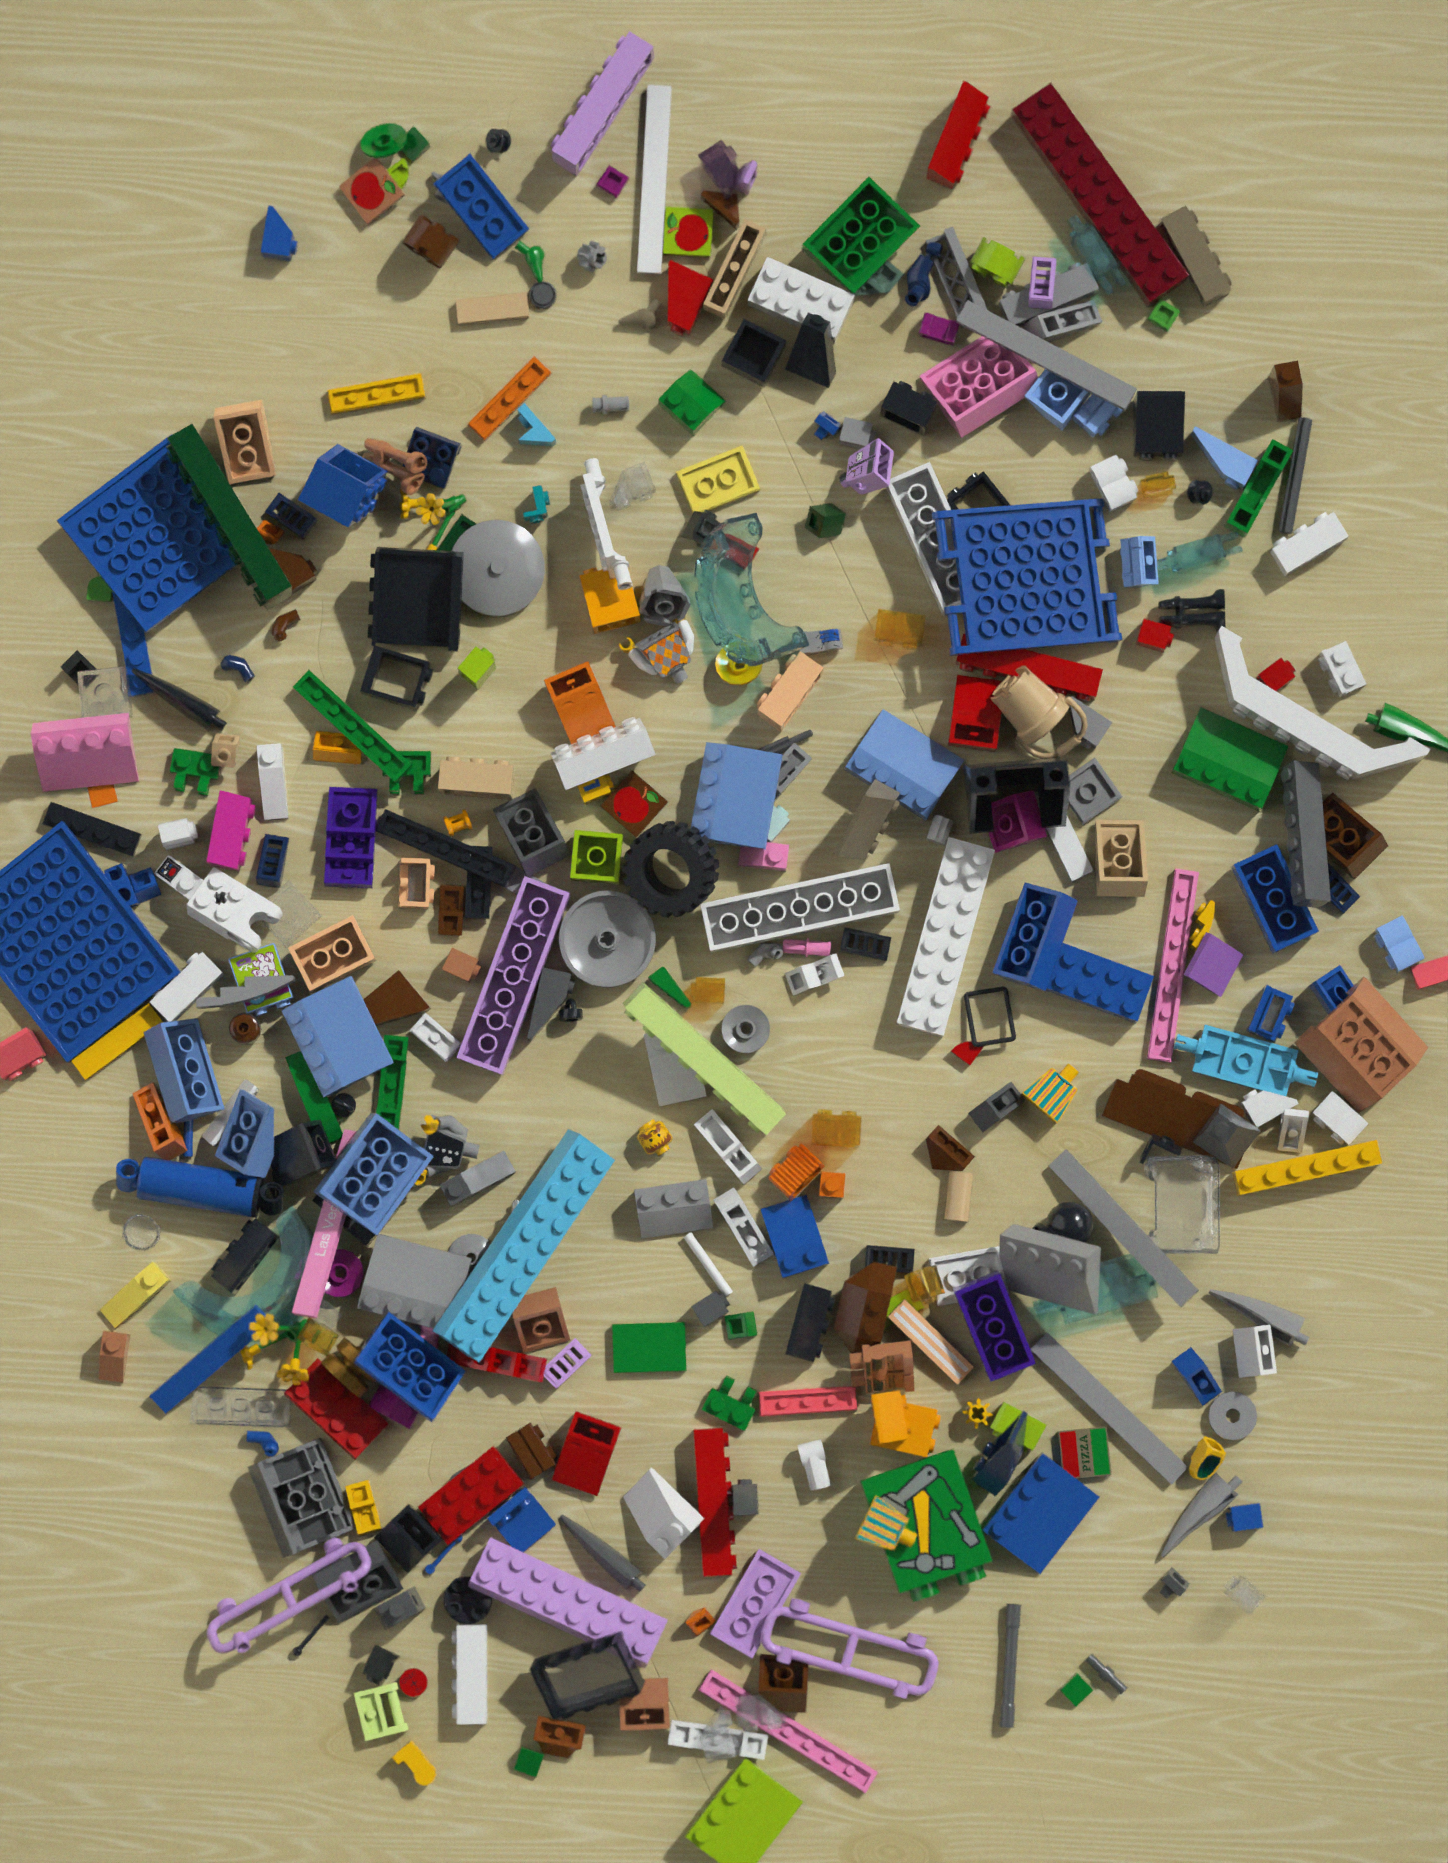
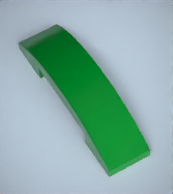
M384 1035L385 1046L394 1063L381 1069L376 1113L399 1130L409 1037Z
M299 1051L285 1057L310 1120H321L330 1143L342 1139L343 1132L328 1097H323L302 1052Z

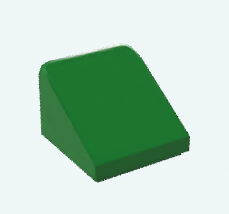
M413 126L406 133L407 142L401 149L412 162L430 148V143Z
M753 1311L725 1316L728 1340L757 1335Z
M1077 1672L1059 1689L1075 1707L1093 1691Z
M521 1746L513 1770L537 1778L545 1754Z

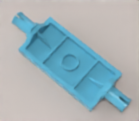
M1204 1025L1201 1038L1198 1040L1177 1034L1175 1041L1185 1044L1178 1042L1174 1044V1049L1193 1053L1196 1057L1192 1072L1260 1091L1264 1090L1286 1096L1289 1085L1293 1081L1315 1087L1316 1080L1307 1077L1313 1079L1318 1077V1072L1298 1068L1296 1058L1299 1050L1209 1025Z

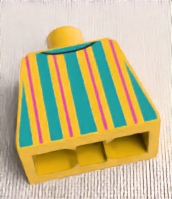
M1069 1063L1060 1073L1051 1068L1026 1088L1021 1095L1057 1124L1078 1090L1071 1082L1079 1072Z
M875 1496L855 1538L894 1550L897 1542L912 1547L917 1534L905 1528L909 1520L907 1517Z

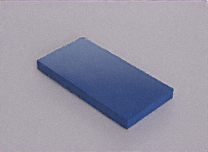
M468 154L432 183L491 259H494L529 230L525 222L471 154Z

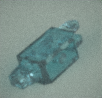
M1077 215L1068 219L1067 223L1073 231L1069 234L1072 247L1082 263H1088L1095 281H1099L1108 295L1113 292L1111 284L1105 277L1110 273L1120 287L1124 286L1126 283L1117 269L1118 264L1094 226H1090L1088 223L1083 225Z
M1237 532L1222 536L1216 534L1173 547L1172 550L1167 551L1168 557L1157 560L1158 569L1162 571L1172 568L1173 573L1178 572L1180 574L1224 561L1226 557L1243 551L1241 546H1234L1227 550L1223 548V542L1235 540L1238 538Z

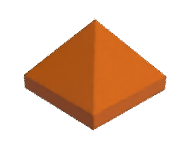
M263 520L257 527L266 544H275L285 532L266 520Z
M704 1607L693 1611L686 1624L698 1636L716 1621Z

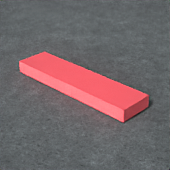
M845 1386L759 1392L760 1416L857 1410L856 1387Z

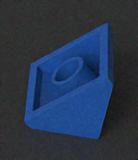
M1340 965L1309 985L1328 1015L1348 997L1346 992L1354 986Z

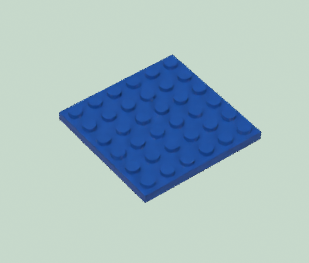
M167 438L57 520V523L145 633H148L235 567L228 555L230 553L228 546H222L216 536L215 525L210 526L203 514L205 513L203 505H197L191 495L190 484L185 485L179 475L178 464L173 465L168 458V451L166 449V446H168Z

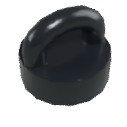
M572 998L566 1001L564 1009L559 1010V1020L562 1022H576L583 1019V1010L577 1008L576 1001Z
M340 1093L333 1099L332 1109L340 1117H349L355 1112L356 1101L350 1094Z

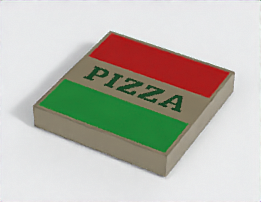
M1107 1427L1058 1431L1061 1467L1076 1479L1112 1475Z

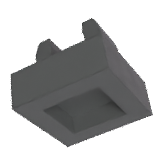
M1171 1567L1162 1579L1165 1585L1160 1593L1166 1599L1173 1592L1180 1597L1187 1590L1190 1583Z

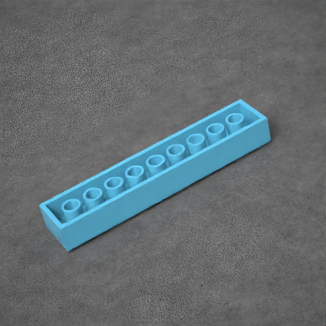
M568 1129L432 1331L468 1357L480 1362L615 1159L580 1133Z

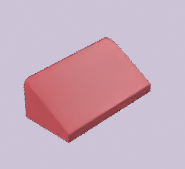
M1448 956L1410 967L1417 990L1448 981Z

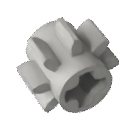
M590 241L589 245L582 244L577 254L580 261L579 266L585 267V270L594 272L595 268L601 269L607 259L606 248L599 246V243Z

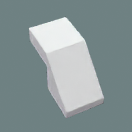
M832 954L814 963L793 969L785 973L792 994L795 996L843 977L844 973L837 954Z

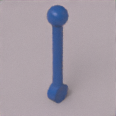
M462 1535L451 1542L432 1564L426 1566L425 1570L428 1574L435 1572V1567L456 1543L462 1541Z

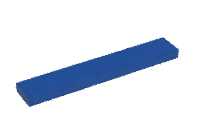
M255 1304L156 1388L149 1397L165 1413L169 1412L253 1340L252 1335L255 1331L249 1329V1324L251 1322L257 1323L255 1319L257 1314H262L264 1317L266 1314Z

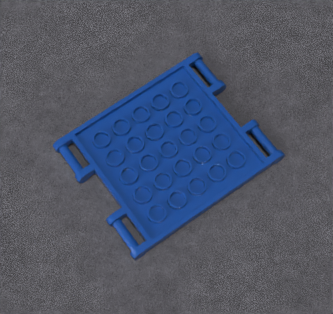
M1103 498L932 512V520L935 521L939 548L937 559L938 561L956 559L961 605L944 608L945 616L948 617L951 640L950 656L1104 642L1111 643L1123 640L1122 633H1119L1115 604L1117 593L1101 594L1095 548L1110 546V541L1106 536L1103 514L1105 503ZM1089 508H1093L1097 539H1093ZM944 519H950L954 551L948 550ZM1102 602H1106L1109 634H1106ZM957 614H963L967 646H961Z

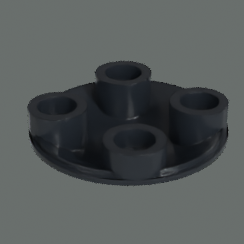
M461 1577L454 1579L447 1587L443 1599L444 1607L447 1614L456 1622L467 1625L475 1624L482 1621L489 1614L492 1598L468 1587L471 1577Z

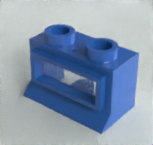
M1268 985L1264 986L1263 994L1246 1031L1271 1042H1274L1276 1037L1281 1039L1286 1025L1282 1024L1285 1015L1290 1017L1295 1003L1291 1002L1293 996Z

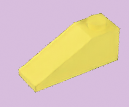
M151 1262L108 1301L100 1311L117 1328L171 1280L156 1262Z

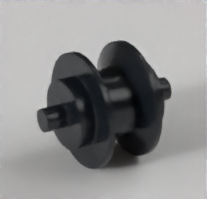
M491 129L486 136L488 150L493 153H505L508 151L511 145L509 132L505 129Z
M1193 480L1189 484L1187 496L1191 503L1207 504L1212 498L1213 490L1208 481Z

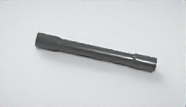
M1007 1604L1006 1643L999 1727L1014 1728V1698L1021 1604Z

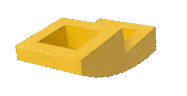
M369 1480L345 1486L358 1536L382 1530Z

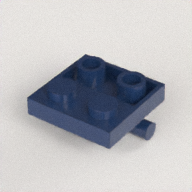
M415 427L407 452L423 453L427 459V466L421 471L424 474L423 481L445 489L456 457L459 455L462 446H460L461 443Z

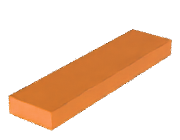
M534 356L468 423V426L486 441L552 373Z

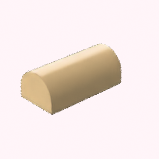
M949 1171L944 1220L968 1222L974 1174Z

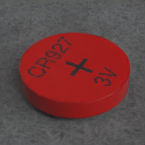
M410 1668L401 1675L399 1684L401 1690L406 1695L415 1697L421 1695L426 1690L428 1679L422 1670Z

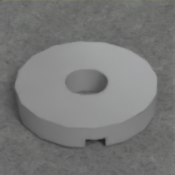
M1231 1391L1222 1393L1213 1400L1209 1407L1208 1417L1210 1426L1217 1435L1224 1439L1237 1440L1251 1433L1256 1425L1257 1412L1255 1405L1249 1397L1242 1393ZM1229 1409H1236L1239 1412L1237 1422L1230 1423L1226 1419V1413Z

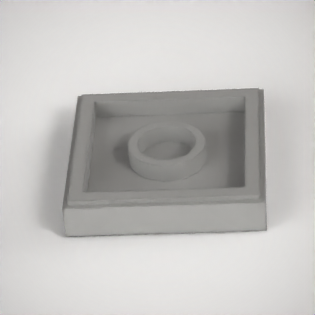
M1093 758L1069 775L1070 791L1068 805L1082 825L1123 797L1096 758Z

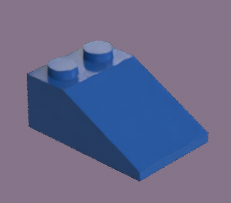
M807 1194L794 1198L792 1201L788 1200L760 1209L782 1279L829 1264Z

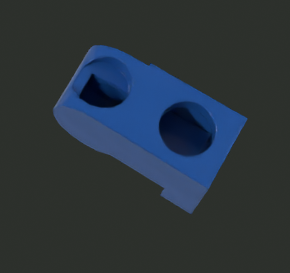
M123 863L105 869L106 877L122 895L131 908L140 905Z

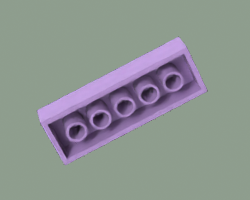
M630 31L626 37L621 36L615 46L617 51L613 57L609 55L602 66L604 71L600 77L596 75L589 86L591 91L587 96L583 95L576 106L579 109L574 116L570 115L563 126L566 129L561 136L557 135L551 143L553 162L578 176L654 60V46Z

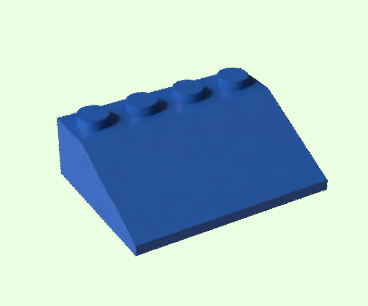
M390 1312L376 1325L354 1361L357 1366L430 1422L435 1419L466 1372Z
M1041 1452L982 1529L995 1541L1041 1574L1100 1497Z

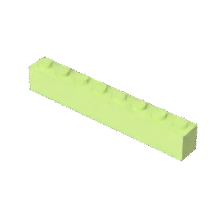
M644 982L623 1002L625 1009H627L624 1013L632 1021L635 1022L638 1019L644 1025L642 1029L651 1038L657 1036L662 1041L660 1045L669 1054L674 1052L679 1056L678 1062L688 1070L691 1067L697 1072L695 1077L703 1085L706 1086L709 1083L714 1088L713 1093L721 1101L727 1099L732 1104L730 1108L739 1117L742 1115L750 1120L748 1125L757 1133L762 1131L767 1135L786 1115L784 1109Z

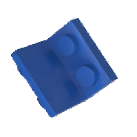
M524 1487L487 1518L498 1529L510 1546L521 1552L528 1549L556 1525L527 1487Z

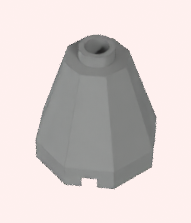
M658 565L651 568L647 574L638 601L639 612L641 615H644L647 623L661 626L672 624V620L676 618L678 621L684 619L690 607V598L669 567Z

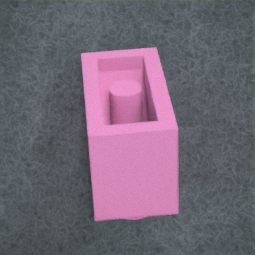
M767 842L766 850L740 847L738 866L786 872L789 845Z

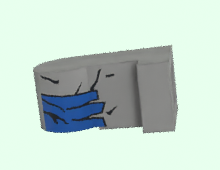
M841 629L797 632L798 650L807 656L843 649Z

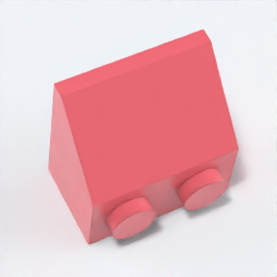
M26 1027L0 1042V1077L6 1080L9 1078L12 1081L23 1074L21 1070L30 1066L32 1069L44 1062L42 1058L47 1055L31 1029Z

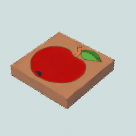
M373 158L339 186L368 225L405 196V193L378 158Z

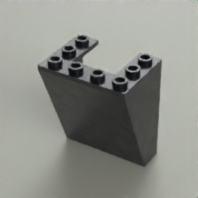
M1056 757L963 765L970 834L994 832L990 794L996 793L997 786L1037 783L1042 828L1066 826L1070 791L1067 760Z

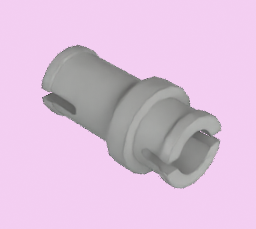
M602 395V398L592 397L593 413L628 412L629 397H607V395Z

